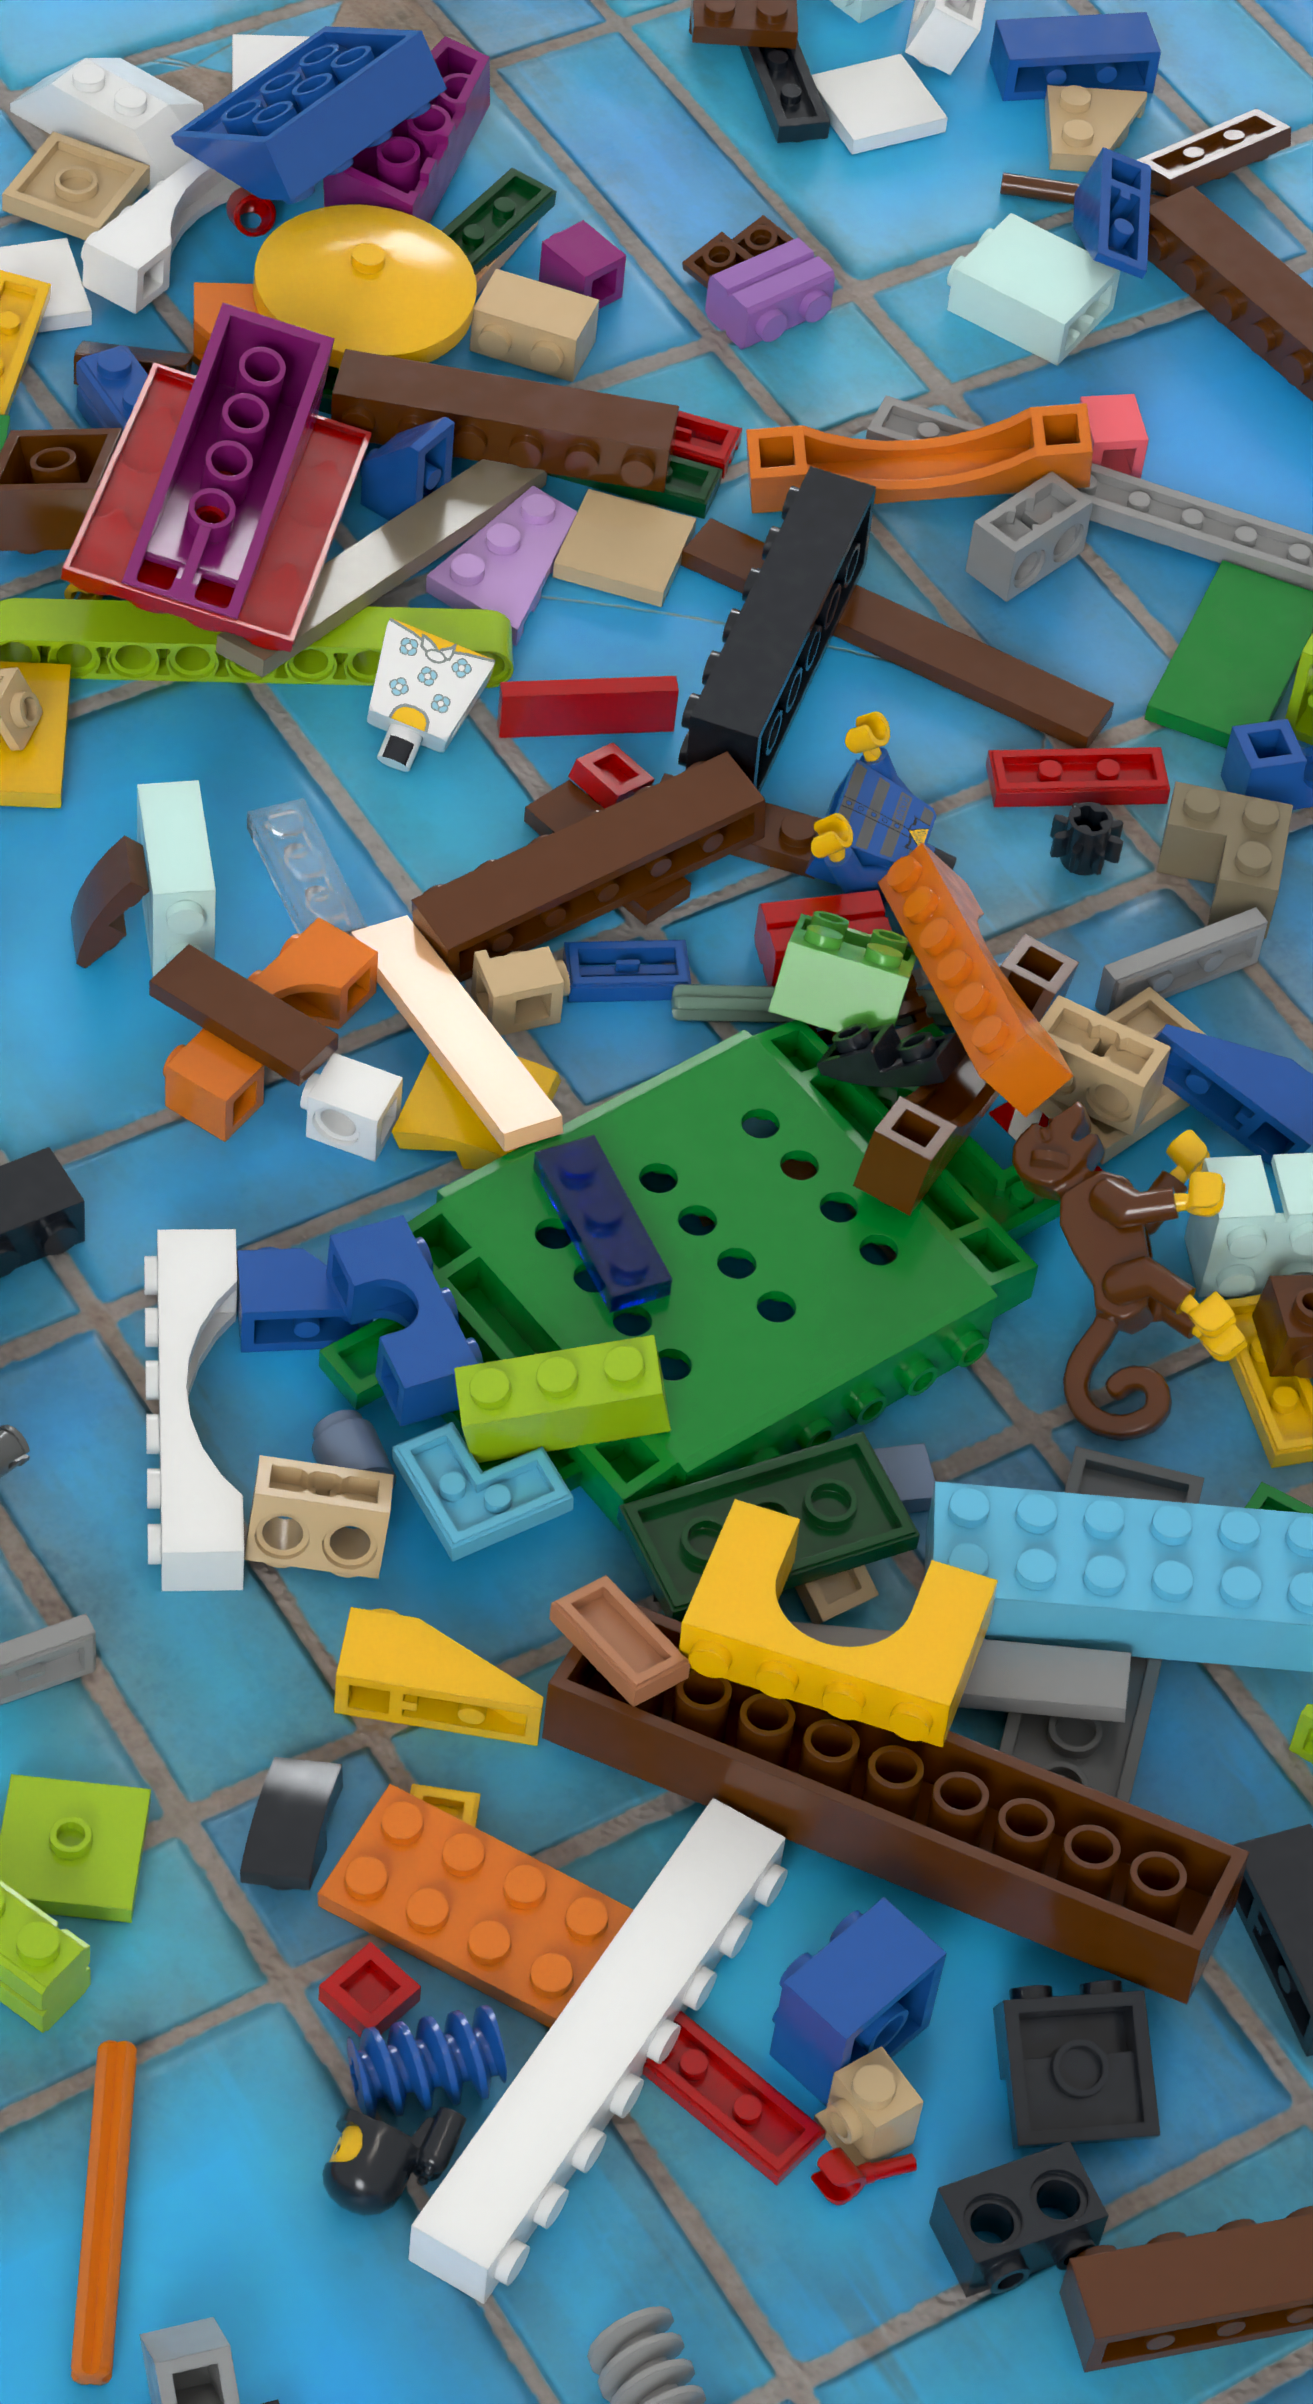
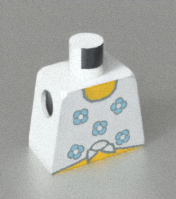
M390 617L386 627L367 716L369 724L387 731L377 759L391 768L409 772L420 745L444 753L488 684L495 660Z

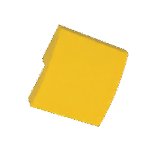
M429 1052L391 1131L399 1149L456 1151L463 1169H479L514 1151L515 1149L509 1151L502 1149ZM518 1057L552 1101L561 1083L558 1072L541 1064Z

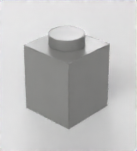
M214 2317L139 2334L151 2404H240L231 2347Z

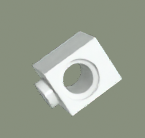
M333 1053L322 1073H313L308 1078L302 1092L300 1107L307 1110L306 1137L376 1162L392 1134L391 1131L401 1113L403 1077Z

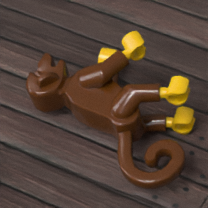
M1076 1101L1056 1117L1049 1118L1048 1126L1042 1127L1037 1123H1032L1018 1137L1013 1146L1012 1164L1025 1189L1040 1197L1060 1201V1227L1079 1266L1094 1290L1096 1317L1071 1353L1063 1377L1064 1395L1068 1407L1076 1420L1086 1430L1097 1436L1119 1441L1138 1439L1155 1432L1167 1420L1172 1406L1171 1391L1163 1376L1154 1369L1146 1366L1131 1365L1114 1372L1105 1383L1106 1390L1110 1397L1117 1401L1123 1400L1132 1392H1142L1146 1396L1145 1405L1132 1413L1119 1415L1103 1411L1093 1403L1089 1389L1094 1369L1111 1346L1118 1331L1133 1335L1146 1328L1151 1322L1163 1321L1187 1339H1191L1194 1336L1199 1338L1210 1355L1219 1362L1231 1360L1248 1345L1243 1333L1235 1325L1237 1318L1234 1315V1311L1222 1296L1215 1291L1199 1304L1194 1298L1196 1288L1153 1259L1150 1235L1154 1234L1164 1221L1179 1219V1212L1187 1211L1193 1215L1211 1217L1219 1213L1224 1204L1225 1183L1222 1176L1218 1173L1201 1172L1204 1158H1210V1153L1205 1143L1193 1130L1184 1131L1171 1142L1166 1150V1154L1177 1167L1170 1173L1162 1171L1147 1191L1140 1192L1135 1189L1129 1179L1124 1176L1105 1171H1094L1103 1157L1104 1147L1098 1134H1090L1091 1121L1084 1105L1080 1101ZM1188 1179H1189V1188H1187V1187L1184 1185L1185 1182H1186Z

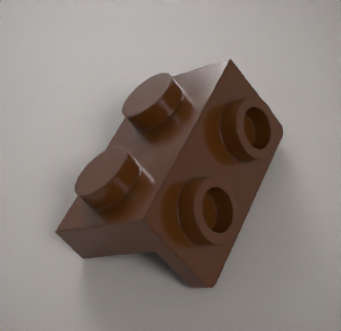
M691 0L689 33L692 35V43L796 49L798 38L797 0Z

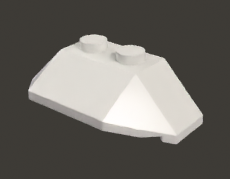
M84 58L45 77L10 103V112L49 134L54 131L150 165V183L146 187L150 191L159 181L167 179L192 157L175 146L171 135L204 112L201 102L121 58Z

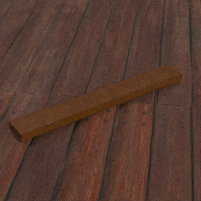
M710 518L682 551L681 566L743 594L752 567L761 569L765 561L762 560L765 543ZM856 585L833 634L837 638L1078 749L1089 748L1112 716L1113 702Z

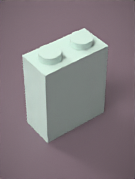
M1010 213L995 229L988 228L981 236L977 246L966 257L960 256L953 263L947 277V285L951 286L947 310L1058 366L1113 310L1120 270L1094 261L1087 250Z
M199 780L137 784V842L142 844L144 848L149 892L142 897V906L152 976L154 977L188 944L215 959L216 888Z

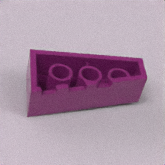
M445 36L431 50V53L447 89L430 101L431 107L427 112L416 118L404 120L391 129L393 134L387 141L374 147L365 148L353 157L354 163L351 167L341 173L326 176L323 179L324 207L347 204L379 206L401 211L430 223L490 106V57Z

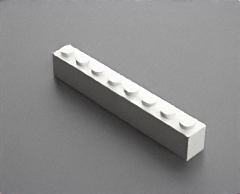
M712 1798L411 2225L409 2261L482 2304L487 2301L499 2282L509 2286L515 2280L528 2257L530 2246L526 2242L538 2225L548 2229L554 2223L568 2197L569 2190L564 2188L576 2169L587 2173L594 2165L606 2141L607 2135L603 2133V2130L614 2114L624 2118L636 2103L644 2085V2080L640 2076L643 2073L646 2059L649 2058L661 2064L667 2058L681 2030V2026L674 2023V2019L679 2011L685 2012L688 2007L698 2011L702 2007L717 1978V1973L713 1970L723 1955L733 1959L739 1953L752 1928L753 1921L749 1918L758 1904L761 1903L769 1907L778 1896L788 1874V1870L781 1866L786 1840L784 1836Z

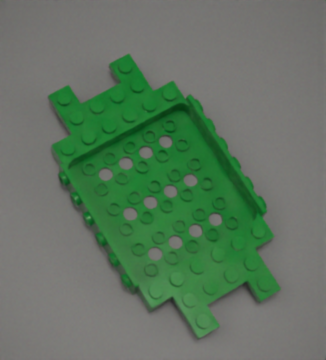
M794 1020L756 1035H751L748 1031L743 1030L563 1124L562 1134L519 1147L437 1190L436 1204L407 1223L415 1238L422 1237L426 1241L432 1256L433 1275L440 1288L448 1287L457 1305L458 1324L466 1339L472 1337L477 1342L484 1363L654 1335L659 1359L663 1357L676 1360L681 1359L689 1366L690 1373L683 1379L675 1381L663 1379L671 1431L546 1452L568 1489L572 1491L581 1486L616 1528L621 1531L622 1529L617 1521L618 1507L620 1505L832 1441L836 1435L855 1424L866 1425L872 1422L887 1406L908 1394L910 1396H917L923 1393L934 1383L936 1378L957 1366L968 1367L982 1357L989 1346L993 1319L1032 1296L1038 1265L1015 1241L1059 1217L1060 1201L1040 1197L1025 1189L1013 1165L1003 1170L970 1135L910 1216L890 1205L882 1203L877 1198L853 1186L875 1128L900 1096L906 1097L912 1094L919 1086L903 1088L865 1086L821 1075L817 1062L829 1047L806 1023ZM932 1023L906 1038L922 1032H930L933 1038L946 1034L935 1023ZM752 1117L759 1120H771L777 1126L778 1131L768 1138H756L746 1133L742 1124ZM789 1159L802 1162L809 1161L815 1166L817 1173L809 1179L796 1180L788 1177L782 1171L781 1165ZM651 1171L658 1174H669L676 1181V1186L668 1192L655 1193L643 1187L640 1178ZM831 1200L837 1203H849L855 1209L857 1215L847 1222H834L822 1214L820 1207ZM687 1214L707 1216L714 1222L715 1228L706 1235L697 1236L685 1232L680 1227L678 1221ZM551 1227L559 1230L565 1229L570 1233L573 1240L564 1248L551 1249L540 1244L535 1235L541 1229ZM869 1243L881 1246L888 1245L894 1250L896 1259L886 1265H875L862 1257L860 1249ZM731 1256L737 1259L749 1260L755 1270L748 1277L736 1279L723 1274L717 1264L723 1258ZM587 1269L593 1272H603L610 1278L611 1285L600 1292H588L581 1289L575 1283L574 1277L579 1272ZM771 1299L777 1302H787L793 1308L795 1314L787 1321L772 1322L762 1317L757 1307L763 1301ZM624 1313L635 1316L642 1315L648 1320L651 1327L642 1335L628 1336L619 1332L615 1328L613 1321L617 1316ZM379 1318L319 1350V1367L355 1410L384 1396L375 1376L379 1337L405 1329L398 1322ZM460 1410L440 1415L447 1424L450 1422L454 1423L466 1443L461 1426ZM517 1457L481 1462L478 1465L482 1472Z

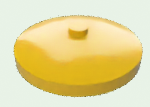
M349 204L311 210L293 217L276 228L264 241L257 254L254 268L253 296L258 313L335 338L329 366L340 368L345 349L425 363L432 362L445 355L463 339L473 319L477 284L472 265L467 256L441 230L424 220L401 211L379 206Z

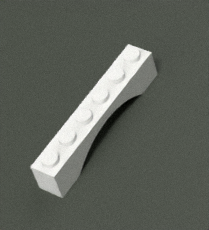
M190 157L180 169L167 179L159 181L150 192L132 206L125 207L119 216L102 229L89 235L81 251V258L83 260L82 286L137 314L169 288L172 252L183 233L200 217L217 206L226 203L230 195L238 188H241V186L195 157Z
M236 1229L157 1230V1256H144V1295H157L158 1308H145V1347H158V1360L145 1361L146 1400H159V1414H146V1454H160V1468L147 1469V1509H160L161 1524H147L148 1565L161 1564L162 1591L243 1590V1495L221 1475L203 1449L191 1420L188 1402L200 1365L215 1342L236 1321Z

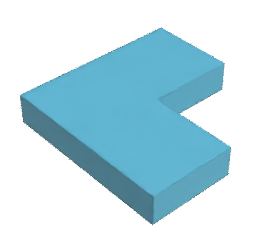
M453 1422L392 1447L393 1462L452 1562L573 1510L574 1497L543 1447L482 1472L472 1453H469L466 1443Z

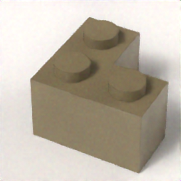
M1176 781L1156 872L1215 884L1208 925L1257 907L1268 921L1264 939H1266L1279 891L1293 805Z

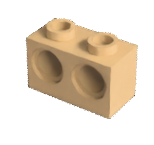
M1058 995L1039 1023L1056 1043L1073 1077L1051 1095L1050 1098L1069 1107L1076 1101H1080L1089 1116L1133 1136L1160 1096L1171 1047Z
M260 1455L244 1560L263 1562L276 1568L298 1567L331 1572L334 1575L345 1578L360 1576L379 1579L390 1518L394 1475ZM280 1516H284V1517H289V1518H292V1519H283V1518H279V1517H280ZM346 1526H353V1527H357V1528H356V1529H352V1528H347Z

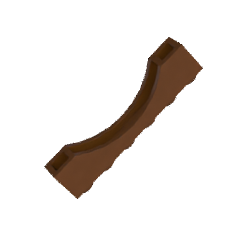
M1024 934L999 968L1034 1017L1040 1022L1058 995L1065 998L1079 962ZM967 1052L945 1082L919 1086L912 1094L898 1098L875 1128L853 1186L877 1198L882 1203L890 1205L909 1216L999 1096V1093L978 1075Z

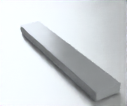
M791 1622L799 1631L817 1641L842 1647L870 1645L884 1640L896 1632ZM984 1639L958 1707L1125 1723L1131 1671V1653Z

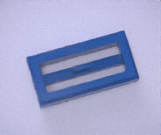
M686 940L564 942L563 961L570 979V994L567 996L568 1002L671 1000L675 985L691 984ZM657 963H675V964H666V965H640V964H657ZM609 964H616L615 966H580V965H609Z

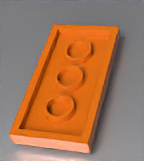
M389 1784L317 1893L319 1907L549 2028L552 2027L634 1910L392 1784Z

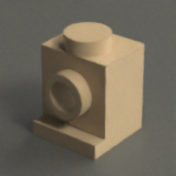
M549 946L528 951H515L494 958L489 957L487 950L474 952L471 994L477 1006L500 1035H506L561 1023L563 997L570 994V979L564 961L561 959L555 960Z
M880 2046L834 2072L827 2108L815 2114L814 2121L826 2130L825 2139L833 2149L841 2147L852 2162L858 2166L865 2162L872 2163L887 2159L912 2145L924 2101L884 2048Z

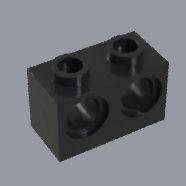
M1068 2141L939 2187L929 2224L967 2298L989 2289L994 2294L1008 2292L1024 2283L1030 2274L1054 2265L1061 2270L1067 2269L1070 2258H1075L1086 2249L1099 2246L1109 2215L1071 2142ZM1045 2207L1056 2208L1065 2213L1068 2218L1062 2220L1053 2219L1045 2215L1040 2209ZM974 2232H992L1000 2237L1003 2242L995 2244L984 2242Z

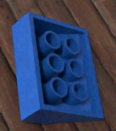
M325 26L171 135L175 146L260 199L281 200L286 204H294L311 196L315 191L314 185L326 176L341 173L351 167L354 163L353 157L365 148L374 147L387 141L393 134L391 129L402 121L416 118L427 112L431 107L430 101L447 88L421 30Z

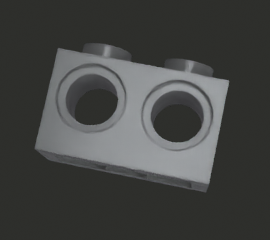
M1051 471L974 521L965 571L1005 602L1009 601L1084 551L1093 501Z

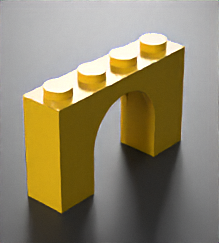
M735 1499L682 1621L679 1651L688 1659L690 1668L706 1677L728 1679L729 1681L758 1689L776 1699L793 1700L827 1711L839 1719L856 1720L894 1732L899 1737L909 1741H923L943 1748L991 1621L998 1580L931 1560L913 1609L904 1625L898 1631L884 1640L865 1646L842 1647L826 1644L805 1635L793 1626L783 1614L778 1603L795 1561L800 1519Z

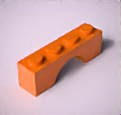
M318 917L301 934H293L283 945L279 956L263 971L256 970L253 972L248 980L320 1024L340 1029L376 993L378 951ZM203 1028L187 1045H178L170 1053L164 1064L165 1106L226 1142L264 1104L265 1066Z

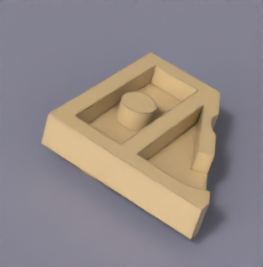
M1047 85L1045 115L1049 170L1088 172L1103 147L1112 151L1120 148L1128 136L1131 123L1136 117L1141 118L1144 114L1147 92L1084 88L1077 85Z

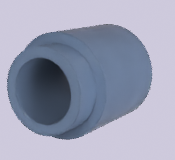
M341 1410L329 1414L316 1424L312 1432L314 1439L312 1453L318 1464L393 1474L394 1488L396 1474L370 1421L363 1419L361 1414L355 1410Z

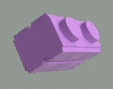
M798 237L710 276L705 306L707 317L721 331L726 330L727 337L741 350L762 340L772 342L779 338L785 330L805 321L809 323L816 322L831 310L835 282L834 271L819 256L814 257L813 250Z

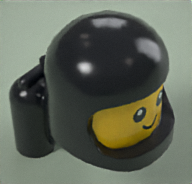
M439 2107L436 2115H433L432 2118H426L411 2137L382 2121L373 2119L358 2111L348 2108L343 2109L336 2124L337 2129L342 2134L329 2162L324 2165L322 2173L323 2185L329 2197L344 2209L364 2216L381 2214L392 2208L402 2195L412 2172L417 2177L416 2181L420 2186L427 2185L428 2182L434 2181L441 2176L450 2162L467 2119L452 2109Z

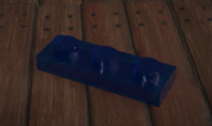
M595 1135L535 1152L533 1169L609 1312L612 1313L669 1296L671 1293L672 1277Z

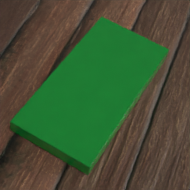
M1222 560L1147 705L1144 719L1226 749L1232 726L1272 721L1298 668L1301 653L1313 633V591Z

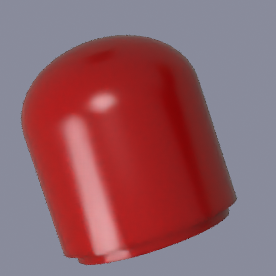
M241 187L235 190L227 201L226 211L228 218L244 235L249 237L262 236L273 227L276 219V209L271 200L260 199ZM248 212L255 213L261 217V223L256 228H247L241 224L240 216Z

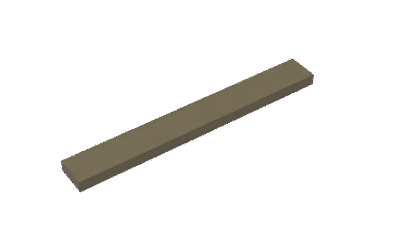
M485 459L480 460L324 564L291 652L260 648L251 644L243 637L228 632H221L217 635L216 652L263 678L481 530L530 487L543 488L546 485L548 473H545V470L521 468L516 465Z

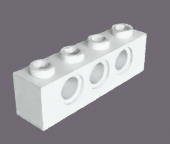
M915 0L905 53L915 57L925 66L935 67L951 75L981 30L986 0Z

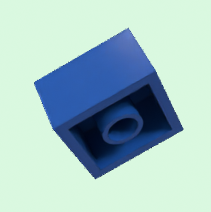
M885 1897L864 1914L858 1910L850 1913L836 1927L828 1945L815 1956L809 1953L802 1954L791 1963L782 1975L779 1985L782 1987L779 2007L772 2018L775 2027L769 2055L827 2107L834 2072L880 2046L892 2058L929 2026L947 1953Z

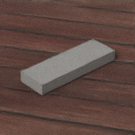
M1255 907L1107 964L1103 968L1095 1007L1103 1016H1106L1148 987H1151L1165 999L1258 962L1268 921Z

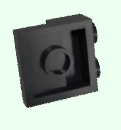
M1104 1980L1080 1984V1995L1053 1997L1052 1986L1050 1985L1023 1986L1010 1989V2000H1003L993 2008L1000 2080H1006L1013 2149L1057 2146L1068 2141L1075 2145L1155 2139L1160 2136L1144 1990L1123 1992L1122 1981Z

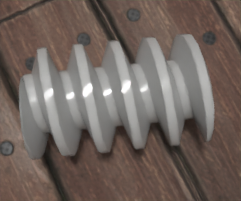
M657 2306L632 2312L603 2330L590 2345L587 2355L592 2371L599 2375L598 2385L603 2398L608 2400L610 2404H704L706 2401L702 2387L696 2385L685 2386L695 2375V2370L690 2360L684 2358L675 2359L684 2349V2343L680 2334L673 2332L665 2333L674 2322L669 2308Z

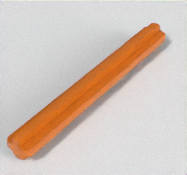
M107 2040L102 2042L97 2049L71 2358V2377L74 2382L81 2385L92 2384L101 2386L107 2384L112 2378L137 2064V2049L129 2041L116 2042Z

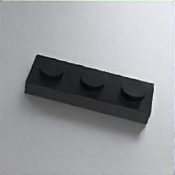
M798 40L796 49L739 46L776 142L786 143L827 139L830 120Z

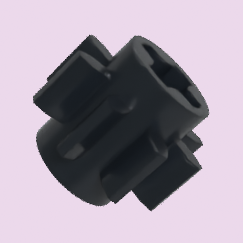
M1073 803L1068 817L1058 814L1054 816L1050 837L1053 838L1050 856L1060 857L1063 866L1071 873L1077 875H1101L1105 860L1111 863H1118L1120 860L1124 842L1120 837L1124 823L1122 820H1113L1111 812L1105 806L1098 803Z

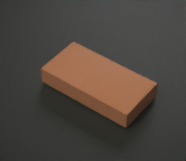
M607 1575L551 1603L549 1619L631 1706L635 1707L688 1679L690 1670L688 1659Z

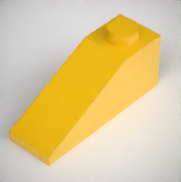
M350 1608L336 1672L334 1713L538 1746L543 1696L419 1618L400 1615L389 1609L367 1610Z

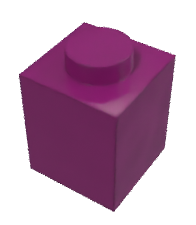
M582 220L561 232L554 233L548 239L542 241L539 282L599 299V309L618 300L623 295L626 254Z

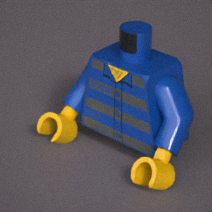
M875 711L858 716L856 719L857 727L849 729L846 734V747L855 754L863 753V755L860 757V760H855L836 789L825 818L814 822V830L819 835L813 838L811 842L812 855L805 873L840 886L844 894L879 890L881 899L887 902L878 885V881L888 873L890 867L898 859L908 856L922 842L952 870L957 858L927 843L937 815L931 806L915 797L898 777L887 749L880 748L889 742L890 727L885 716Z

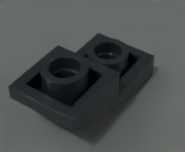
M859 1023L849 1026L833 1036L832 1040L834 1043L817 1062V1066L821 1075L839 1081L874 1087H915L945 1082L964 1058L966 1052L956 1032L934 1038L930 1032H922L910 1036L901 1042L893 1023L869 1029L866 1023Z
M274 1757L263 1784L250 1826L240 1869L241 1883L264 1885L275 1890L300 1889L310 1891L327 1851L326 1826L343 1789L342 1764Z

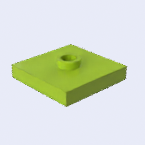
M11 1774L0 1833V1880L46 1914L132 1923L151 1805V1789Z

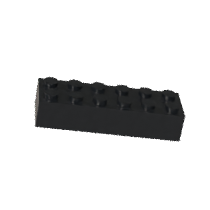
M810 466L800 488L790 487L782 509V519L784 522L781 528L771 527L762 552V560L765 561L761 569L752 567L746 579L742 600L745 603L741 610L733 608L727 618L722 636V642L725 643L721 652L713 650L710 653L702 676V684L705 686L700 695L692 693L686 703L681 726L689 729L681 746L678 758L679 765L687 769L694 763L707 761L728 752L757 790L761 791L865 568L876 486Z

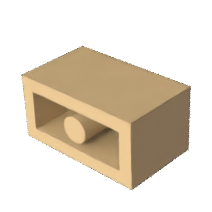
M495 269L474 307L471 322L470 351L573 382L596 342L599 299Z

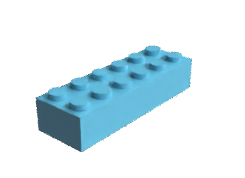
M935 1481L926 1525L925 1576L931 1560L998 1580L991 1621L984 1639L1129 1652L1131 1657L1313 1672V1514Z

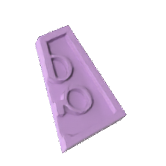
M535 486L530 487L427 575L426 592L453 609H488L506 615L511 621L513 645L517 646L523 634L524 623L530 612L535 611L541 599L542 588L549 574L553 573L554 561L577 511Z

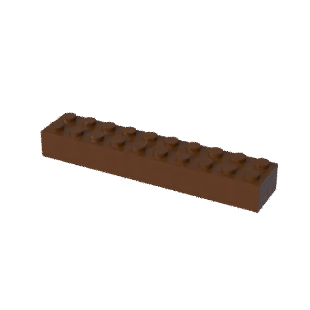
M635 1604L679 1650L682 1622ZM574 1644L548 1683L543 1739L707 1806L712 1798L784 1836L789 1841L1186 2005L1236 1905L1249 1851L952 1731L948 1732L943 1748L923 1741H909L899 1737L894 1732L856 1720L839 1719L827 1711L793 1700L776 1699L758 1689L735 1683L728 1679L703 1676L691 1668L688 1679L633 1707Z

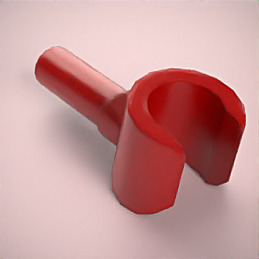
M837 2147L826 2152L818 2159L817 2165L821 2171L812 2174L811 2180L828 2201L835 2205H844L853 2199L865 2185L874 2183L876 2180L914 2172L917 2169V2163L914 2155L910 2153L872 2163L865 2162L856 2166L841 2147Z

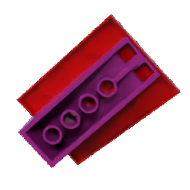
M222 303L196 376L154 362L62 567L61 579L88 593L112 595L128 600L134 606L147 612L157 614L169 613L184 618L194 626L204 630L228 632L241 636L260 648L291 652L346 505L353 491L372 436V432L318 415L335 338Z

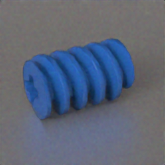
M482 2005L475 2009L472 2027L461 2011L456 2010L447 2014L444 2033L432 2016H425L419 2019L415 2038L403 2021L395 2022L390 2026L387 2045L380 2032L374 2026L362 2030L359 2050H357L351 2037H347V2054L354 2094L362 2114L373 2119L376 2116L378 2099L386 2098L394 2115L400 2117L404 2114L406 2095L408 2093L414 2092L425 2112L432 2110L435 2088L443 2087L452 2106H456L461 2103L464 2082L471 2081L479 2098L486 2100L489 2098L492 2077L499 2076L504 2084L507 2079V2067L501 2033L493 2009L488 2005Z

